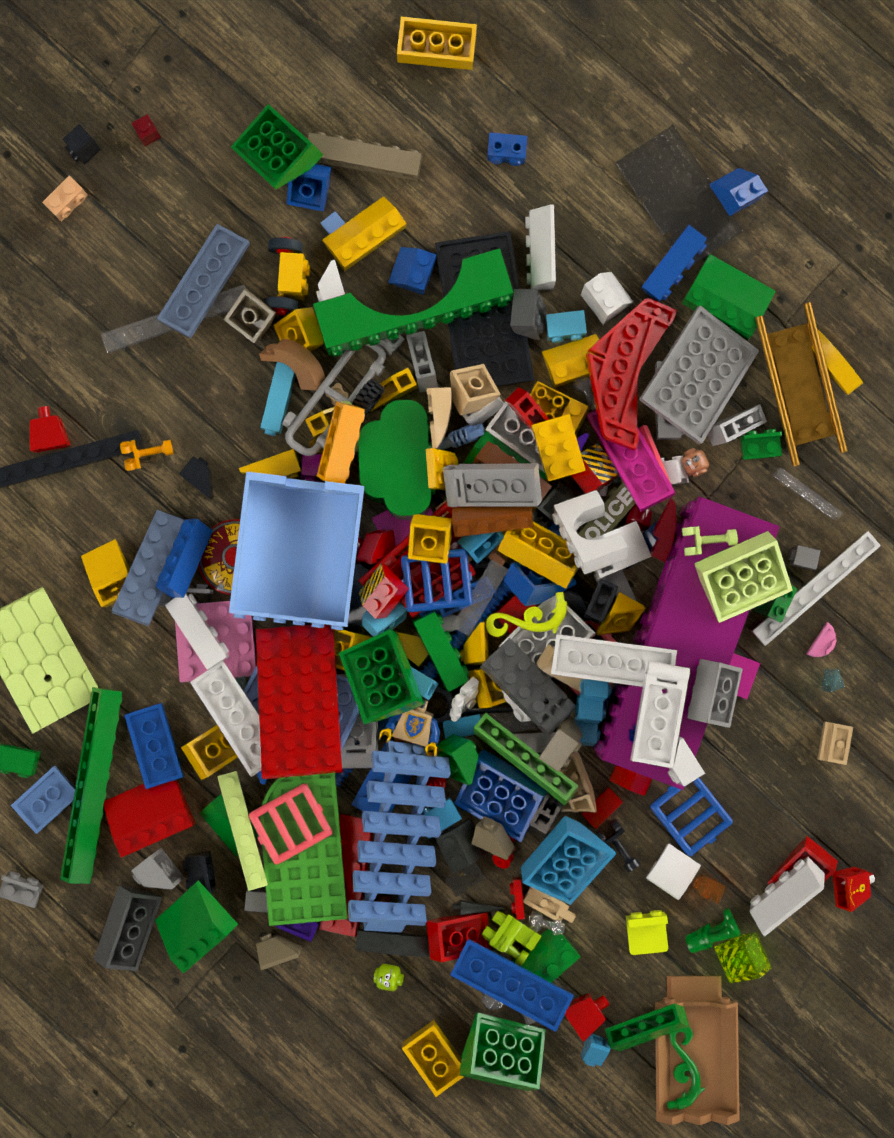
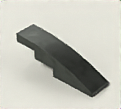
M358 929L355 950L392 955L430 957L428 936Z

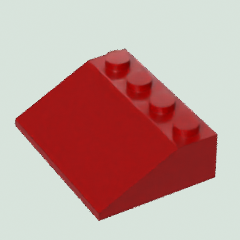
M178 780L146 789L145 785L142 784L104 801L103 804L113 841L121 858L196 824Z

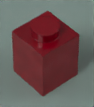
M148 114L131 123L144 146L161 138Z

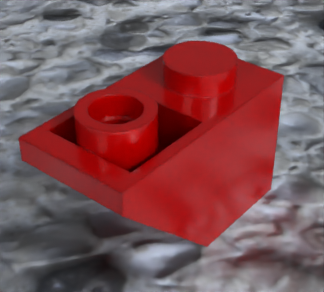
M378 529L367 533L358 553L357 561H366V564L377 563V559L384 558L396 547L393 529Z

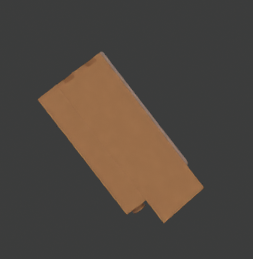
M667 976V997H664L662 1001L655 1002V1010L674 1003L684 1007L689 1027L693 1031V1037L690 1043L685 1046L681 1044L685 1038L683 1032H678L675 1039L697 1066L701 1079L700 1088L705 1087V1090L691 1106L682 1110L677 1108L668 1110L667 1102L680 1098L683 1092L687 1094L692 1080L689 1071L684 1073V1075L689 1076V1080L686 1083H679L675 1080L673 1076L674 1067L684 1061L673 1048L669 1034L656 1038V1121L669 1125H675L683 1121L697 1125L710 1121L725 1125L738 1122V1002L730 1001L728 997H722L721 976Z

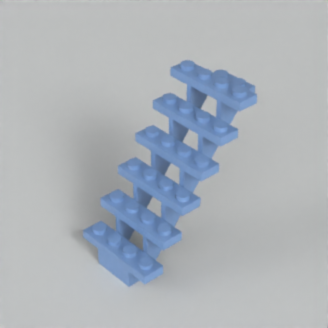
M389 741L386 745L387 752L373 751L371 754L372 771L384 772L385 775L383 782L368 781L366 785L368 802L380 803L379 812L363 811L362 813L363 832L375 833L374 842L359 841L357 844L358 862H368L371 864L369 871L354 870L352 874L354 892H366L365 901L350 900L348 903L349 921L364 922V931L402 933L406 925L425 926L427 922L425 905L407 904L411 895L430 896L432 893L430 875L411 874L415 866L434 867L436 864L434 846L416 845L419 837L439 838L441 834L439 817L424 816L421 813L425 806L444 808L446 804L444 787L425 785L429 777L449 778L451 772L448 757L427 756L426 747L415 743ZM396 774L418 775L416 785L392 782ZM391 804L413 805L411 814L388 813ZM387 834L408 835L407 844L385 843L383 841ZM382 863L403 865L402 874L378 871ZM377 893L398 894L397 903L375 902L374 899Z

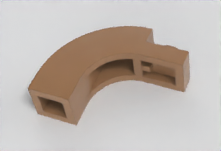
M282 339L277 345L269 344L259 354L261 361L281 362L289 366L296 374L302 390L317 391L325 380L323 369L315 356L304 346L292 340Z

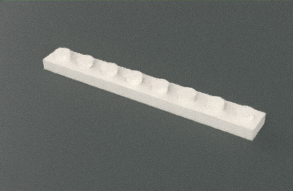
M869 531L865 532L796 592L781 623L767 617L751 632L766 646L881 545Z

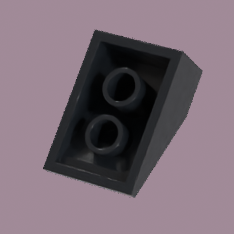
M359 563L354 569L348 627L356 633L362 627V617L367 611L362 606L359 591L363 585L358 580L369 571Z

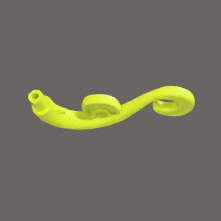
M563 592L556 593V607L551 611L554 615L544 623L532 622L533 617H536L538 621L543 617L542 610L535 606L525 611L524 621L505 613H493L486 620V630L494 637L504 635L508 629L507 623H504L501 629H497L494 626L495 619L502 618L528 631L545 632L553 629L555 634L566 616L567 601L564 600Z

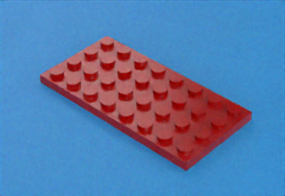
M324 624V628L301 625L256 629L262 779L343 772L334 629H331L332 625Z

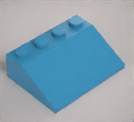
M564 816L521 866L522 881L534 889L571 905L616 853L584 825Z

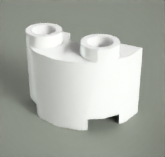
M674 456L669 461L661 458L671 485L689 483L688 475L682 463L683 456Z

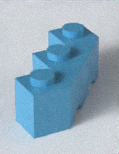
M581 679V695H577L576 709L574 710L575 718L573 719L583 734L579 742L584 746H593L600 739V730H597L598 723L605 718L606 709L603 707V701L611 694V684H608L609 682Z

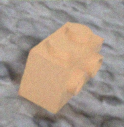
M69 175L42 203L62 222L88 195Z

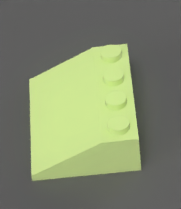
M768 531L694 563L700 582L719 623L793 591L778 542Z

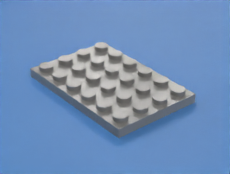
M699 306L692 314L639 400L696 443L702 444L759 350L702 306Z

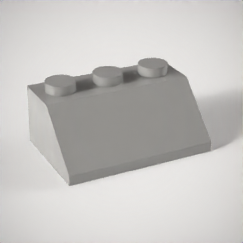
M700 659L687 718L730 728L743 668Z
M162 848L158 849L132 870L134 880L144 887L173 889L185 878Z

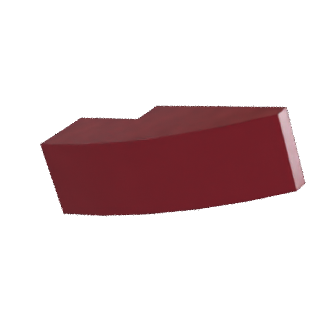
M672 498L669 499L652 531L653 535L658 538L650 554L663 562H666L671 551L676 530V505Z

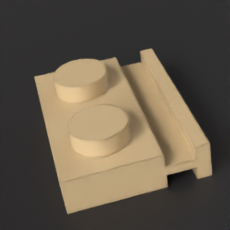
M824 721L817 759L847 765L853 727Z

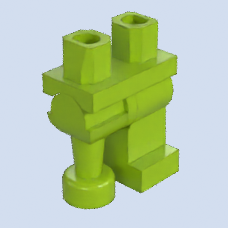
M497 911L492 920L500 925V927L495 932L487 926L481 935L489 942L490 946L499 952H505L516 959L515 963L522 966L529 953L525 950L518 951L513 946V943L516 940L532 951L542 936L511 915H505Z

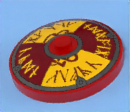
M240 519L226 520L211 528L213 532L198 564L205 581L218 592L231 595Z

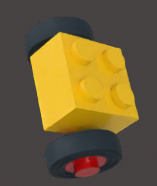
M289 237L272 238L268 242V251L280 255L278 297L265 298L264 304L275 311L277 315L290 314L298 309V301L296 300L304 301L305 295H308L309 292L306 276H310V265H308V260L302 254V242Z

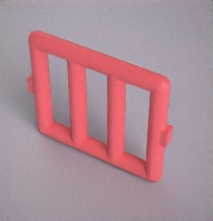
M306 783L295 787L249 813V818L259 835L258 840L260 844H264L273 863L276 865L332 835V829L322 813L323 808L320 803H317ZM301 793L304 794L323 829L322 832L314 836L311 834L293 800L295 796ZM285 802L306 839L298 845H295L275 808ZM266 812H269L289 849L280 855L276 852L258 818Z

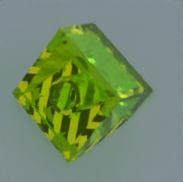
M756 932L743 934L714 947L729 983L761 978L772 968Z

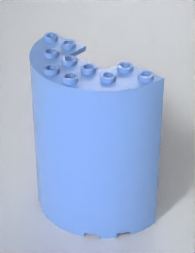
M246 471L229 613H233L234 618L245 619V615H251L253 620L266 621V617L274 618L273 622L286 623V620H293L294 625L304 626L305 622H310L312 627L324 628V624L332 625L331 629L343 630V626L347 627L364 486L328 481L321 483L289 479L286 476Z

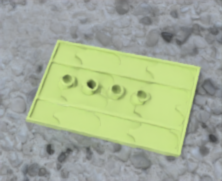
M41 587L0 608V675L32 734L89 704L92 687L98 688L44 588Z

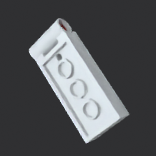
M648 661L630 760L673 768L690 668ZM663 688L666 689V692L664 694L662 693Z

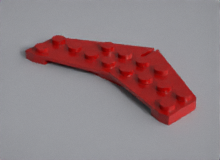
M649 298L645 299L587 350L590 352L586 354L601 435L605 440L632 451L636 449L639 441V430H637L639 372L666 329L675 319L676 309Z

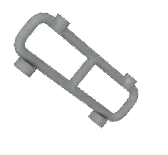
M366 344V346L378 353V359L373 362L369 371L349 398L344 397L329 387L355 352L351 351V349L344 351L340 360L297 416L289 412L284 418L282 425L288 428L285 439L291 448L305 456L315 455L321 448L324 449L330 424L311 448H306L293 439V435L324 393L338 402L349 401L353 403V400L356 398L355 396L363 388V385L375 375L381 376L385 369L383 363L386 359L384 348L379 346V344L373 346Z

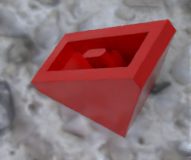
M615 765L609 781L645 796L652 778Z

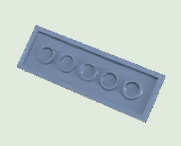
M216 224L157 317V320L191 339L248 249L250 242Z
M159 510L156 511L112 608L113 614L149 627L164 593L155 586L164 568L166 559L171 552L173 543L179 534L181 525L184 522L183 519Z

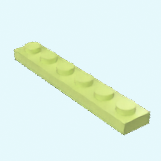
M234 771L217 776L248 891L267 886V879L238 773Z

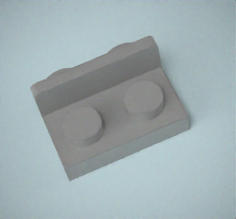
M12 871L2 875L1 880L3 881L0 887V897L32 908L37 906L43 884L38 883L39 880L30 877L25 879L20 877L19 873Z

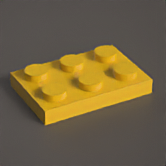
M570 414L531 425L547 482L586 471Z
M435 448L426 449L429 488L445 491L443 467L448 465L458 466L457 456L449 451Z

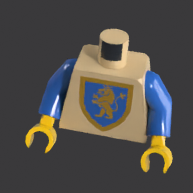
M423 699L424 705L390 717L385 729L380 732L379 739H381L382 735H387L386 743H388L391 739V733H393V737L426 747L427 756L429 750H434V757L437 756L436 746L438 745L440 730L437 720L433 718V713L426 711L428 701Z

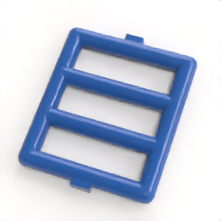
M465 549L449 550L448 558L460 557L464 599L453 600L448 561L447 564L441 563L445 601L433 602L429 561L408 559V555L401 557L403 580L401 581L409 588L405 594L406 610L408 612L472 605L473 599L470 582L472 581V574L469 572L468 556ZM421 561L425 603L414 604L409 562Z
M700 778L693 781L699 791L668 816L659 807L681 791V789L670 785L667 788L668 791L650 805V809L687 856L694 855L707 843H713L716 840L715 837L733 823L732 818ZM705 797L711 806L678 832L671 822ZM717 812L723 821L690 847L684 840V837Z

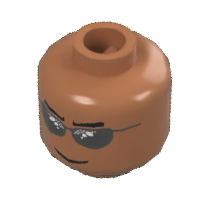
M695 448L684 452L685 456L682 458V463L688 476L696 478L708 472L709 462L703 450L696 451Z

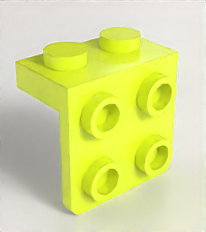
M661 910L650 911L648 914L634 912L626 916L629 952L632 955L659 953L668 950L666 931L668 919L664 912Z

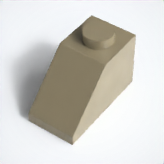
M484 816L476 825L472 844L507 860L514 851L515 846L502 824Z

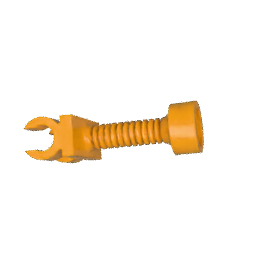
M135 440L120 443L122 454L132 451L135 458L124 460L125 469L128 471L141 468L140 457L165 453L166 456L174 454L171 440L163 441V444L159 447L145 448L140 451L136 448Z

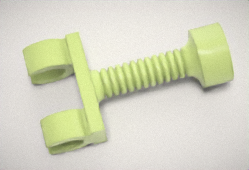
M699 526L682 528L683 536L695 535L696 547L684 548L685 556L702 554V543L727 542L729 546L738 544L736 529L727 530L726 534L700 536Z

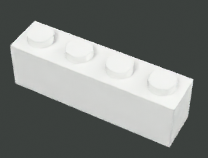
M186 593L184 598H174L165 606L206 669L209 670L229 657L227 654L229 649L224 642L220 643L217 636L219 634L213 626L210 627L206 622L208 617L204 611H199L196 607L197 601L192 594Z

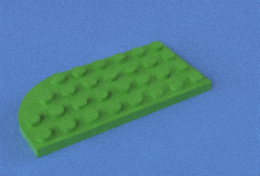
M335 773L278 778L264 798L262 806L295 787L306 783L317 803L321 804L323 808L322 813L332 829L331 836L278 865L273 863L264 844H262L264 871L268 883L266 895L269 926L348 918ZM301 793L295 796L293 800L311 834L314 836L322 832L323 829L304 794ZM286 802L275 807L295 845L305 841L306 839ZM269 812L261 815L260 822L278 855L289 850Z

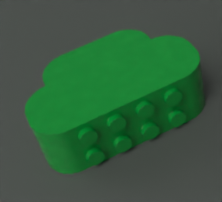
M397 400L389 403L382 411L381 420L367 423L361 429L358 440L361 486H364L366 496L374 502L385 503L390 514L399 520H412L414 514L426 515L432 506V495H435V489L429 488L426 461V449L432 448V442L429 443L431 438L430 423H428L427 414L423 406L413 400Z

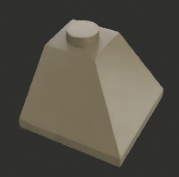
M271 933L262 935L256 943L261 970L298 958L302 951L301 945L278 934L271 936Z

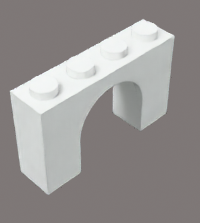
M597 490L554 505V514H552L555 525L560 527L561 537L567 540L569 552L575 555L576 566L578 568L581 567L584 574L628 559V546L620 532L599 540L584 539L576 532L582 524L605 516L604 502Z

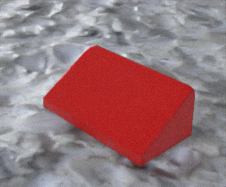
M608 787L595 800L597 812L583 811L581 814L597 829L623 801Z

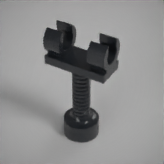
M614 819L610 822L616 831L613 835L606 839L600 830L594 834L604 843L609 844L611 842L614 844L621 857L625 860L624 868L629 873L641 863L636 857H630L625 847L622 846L618 837L625 831L619 822Z

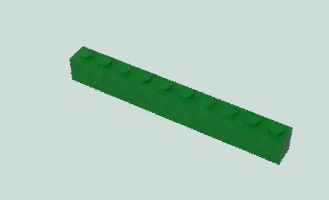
M92 687L60 876L61 880L69 884H90L91 877L93 876V864L97 854L96 846L100 836L99 828L103 817L106 786L110 776V763L113 759L112 751L116 740L115 733L119 722L122 691Z

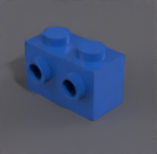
M489 133L487 161H491L493 164L505 162L510 163L512 166L525 164L527 136Z

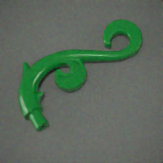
M689 1026L669 1033V1039L673 1048L684 1061L674 1067L673 1076L677 1082L686 1083L689 1080V1076L684 1075V1073L689 1071L692 1082L687 1094L683 1092L680 1098L667 1102L668 1110L676 1108L682 1110L691 1106L705 1090V1087L700 1088L701 1079L697 1066L675 1039L678 1032H683L685 1038L681 1044L684 1046L689 1044L693 1037V1031Z

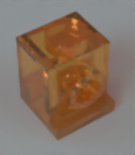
M701 874L700 878L696 879L693 888L700 892V896L709 900L713 897L712 900L719 904L726 886L717 880Z

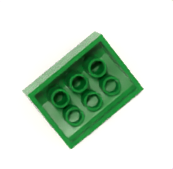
M269 104L231 146L240 157L275 189L311 170L323 156L322 152Z
M709 254L681 304L694 311L697 307L702 306L748 341L757 328L755 317L764 315L776 291Z
M389 629L339 652L364 725L399 715L424 705L399 634Z
M199 880L155 920L170 960L183 974L238 925Z
M476 1013L462 1054L459 1076L525 1091L539 1090L546 1029Z

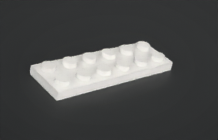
M556 634L551 674L643 687L648 661L675 666L677 650Z
M221 661L190 683L252 777L261 771L259 714L224 661Z

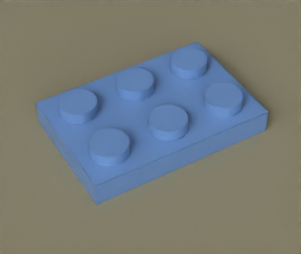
M53 766L18 798L11 807L38 834L73 802L75 786L56 766Z

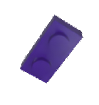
M319 922L276 925V927L311 942Z

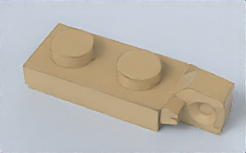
M532 887L529 888L523 899V903L555 921L561 922L564 918L572 923L576 917L574 913L568 910L569 905Z

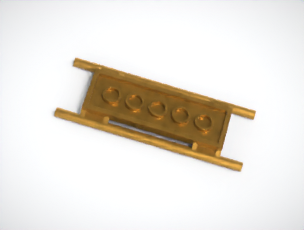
M811 302L803 304L808 323L767 334L763 316L755 317L792 466L800 465L796 445L836 435L840 453L848 451ZM811 346H814V350H815V354H816V358H817V362H818V366H819V370H820V374H821V378H822V382H823V386H824V390H825V394H826V398H827V403H828V407H829V411H830L829 413L827 412V408H826V404H825V400H824V396H823V392H822V388H821V384H820V380H819V376H818V372H817V368H816V364H815V360H814V356H813V352H812Z

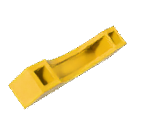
M409 368L392 375L380 383L385 390L371 412L417 389V384ZM335 406L305 419L315 440L323 434L331 423Z

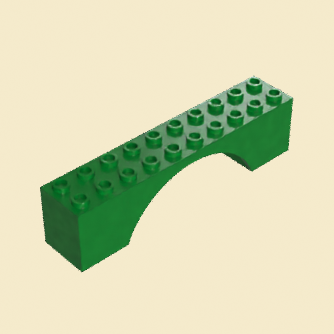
M499 248L463 259L459 277L451 291L433 307L416 314L403 316L383 314L366 307L351 293L314 303L313 306L328 355L336 357L344 354L346 350H360L366 344L373 346L381 343L380 340L397 339L403 333L410 335L418 332L417 329L434 328L440 322L448 324L453 322L454 318L460 316L463 319L472 316V313L477 311L485 313L490 311L491 307L497 305L499 308L505 307L512 301L514 292Z

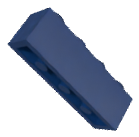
M688 225L643 284L641 290L657 302H660L661 299L665 301L672 292L669 290L673 284L677 286L683 278V275H681L685 268L689 270L695 262L693 257L696 253L700 255L707 245L704 243L707 238Z
M185 519L155 587L171 598H184L213 530L198 519Z

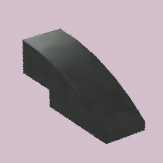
M560 481L533 513V522L546 528L553 520L554 505L570 500L575 493Z

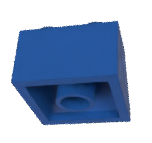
M315 164L311 170L288 182L287 205L324 212L330 185L331 167Z
M741 168L710 184V187L729 216L757 202L768 192L757 174Z
M400 247L388 283L424 295L436 263V254L419 248Z

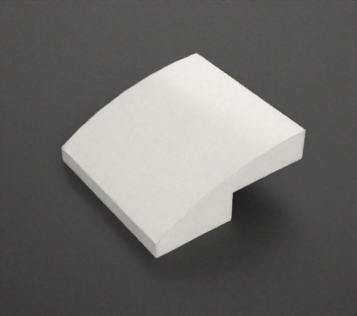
M667 844L658 861L653 864L646 879L679 900L701 865L671 844Z

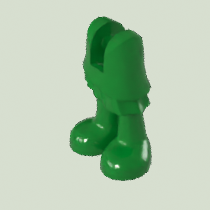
M729 907L723 911L724 921L714 927H711L708 923L705 927L702 926L698 930L686 935V944L691 953L709 950L714 942L742 935Z

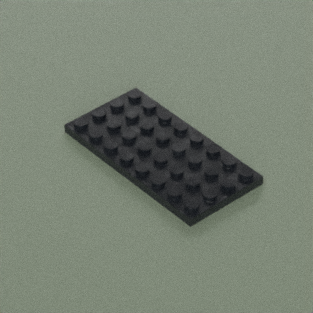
M510 231L435 243L443 298L455 285L461 271L463 259L499 248L513 292L514 289H519ZM513 297L509 305L499 308L497 305L491 307V310L488 312L480 313V311H477L468 318L462 319L460 316L454 318L453 322L448 323L455 370L484 364L496 387L534 381L528 338L514 333L510 326Z

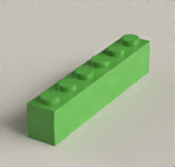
M487 713L474 726L475 735L563 805H566L577 792L578 785L561 771H556L540 760L538 753Z

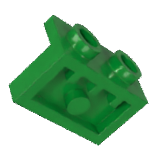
M776 429L764 430L762 434H757V431L746 432L745 435L740 437L742 460L781 457L780 437L782 432H776Z
M792 586L793 591L757 606L754 612L781 623L797 592V588Z

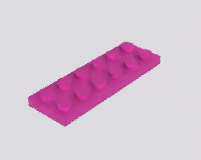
M597 410L586 415L640 512L675 495V490L640 431L637 447L632 451L607 441L602 437Z

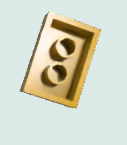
M432 1020L402 1042V1050L435 1097L464 1077L459 1076L461 1057L435 1020Z

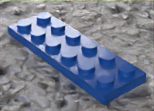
M470 939L467 940L450 974L454 978L555 1032L574 994Z

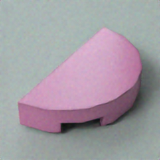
M828 622L825 623L807 651V655L822 657L834 649L837 641L833 626Z

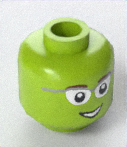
M382 964L376 968L374 983H376L379 989L395 991L398 986L403 984L404 975L401 974L398 966Z

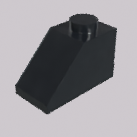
M193 456L179 475L212 500L214 495L211 470L207 467L209 463L201 457L197 459Z

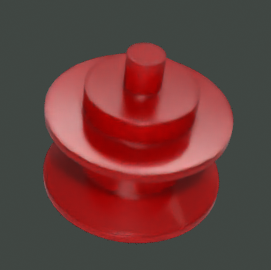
M429 777L426 786L444 787L445 789L446 779Z
M511 853L507 860L493 855L492 859L496 866L506 869L514 860V855Z

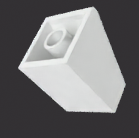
M612 272L598 274L584 285L581 293L585 302L603 325L634 303Z

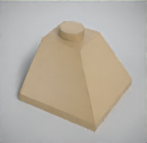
M484 364L450 372L452 401L460 415L477 412L501 395Z

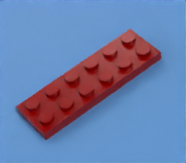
M339 813L348 918L320 921L319 929L356 937L360 922L349 921L348 903L350 900L363 901L364 892H354L352 874L354 870H368V862H358L357 844L359 841H372L373 833L363 832L362 817Z

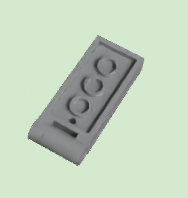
M538 463L459 464L458 466L448 465L443 467L447 505L449 507L538 506L542 501Z
M338 674L340 676L347 678L346 674ZM359 713L341 750L342 769L372 768L371 754L373 751H378V721L364 725Z

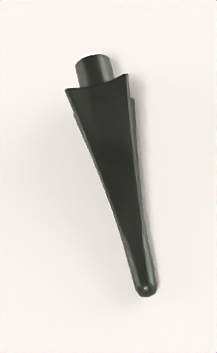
M465 900L452 904V911H459L460 915L504 911L506 909L504 906L486 905Z

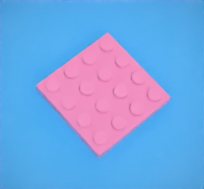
M230 601L195 604L198 610H203L208 617V620H206L210 627L213 626L218 632L217 638L220 643L224 642L228 647L229 652L227 654L229 657L224 660V663L234 678L251 676L256 668L253 616L245 615V619L234 618L233 613H229ZM175 622L180 682L193 681L208 670Z

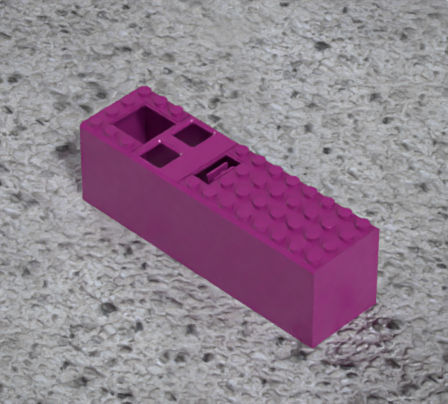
M703 497L692 499V501H689L681 508L679 516H682L680 524L676 523V535L671 551L663 567L649 605V610L647 613L643 612L641 616V630H637L633 641L636 642L635 645L677 650L675 666L690 668L679 737L685 740L695 757L708 723L687 718L699 661L704 659L727 665L730 664L749 610L723 622H718L700 582L694 563L733 546H729L727 542L702 543V554L685 556L684 548L696 547L695 535L683 536L682 528L699 526L700 536L726 534L727 530L736 529L738 544L767 531L776 539L780 528L778 525ZM625 684L617 685L613 694L616 696L614 703L610 702L606 712L609 714L607 722H602L600 728L602 736L593 747V750L596 751L595 755L609 763L684 790L685 786L672 781L667 773L670 771L668 767L630 760L643 687Z

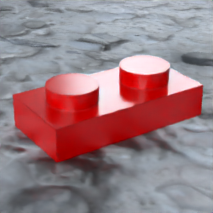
M512 877L513 883H509L510 895H514L515 902L511 903L512 914H516L517 920L525 919L521 878Z

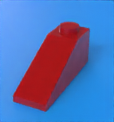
M520 387L505 399L515 414L532 432L531 425L550 420L531 395Z

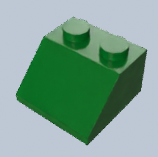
M452 734L436 746L437 753L440 757L449 758L450 777L452 779L470 785L472 784L478 761V754L475 751L476 745L472 740Z

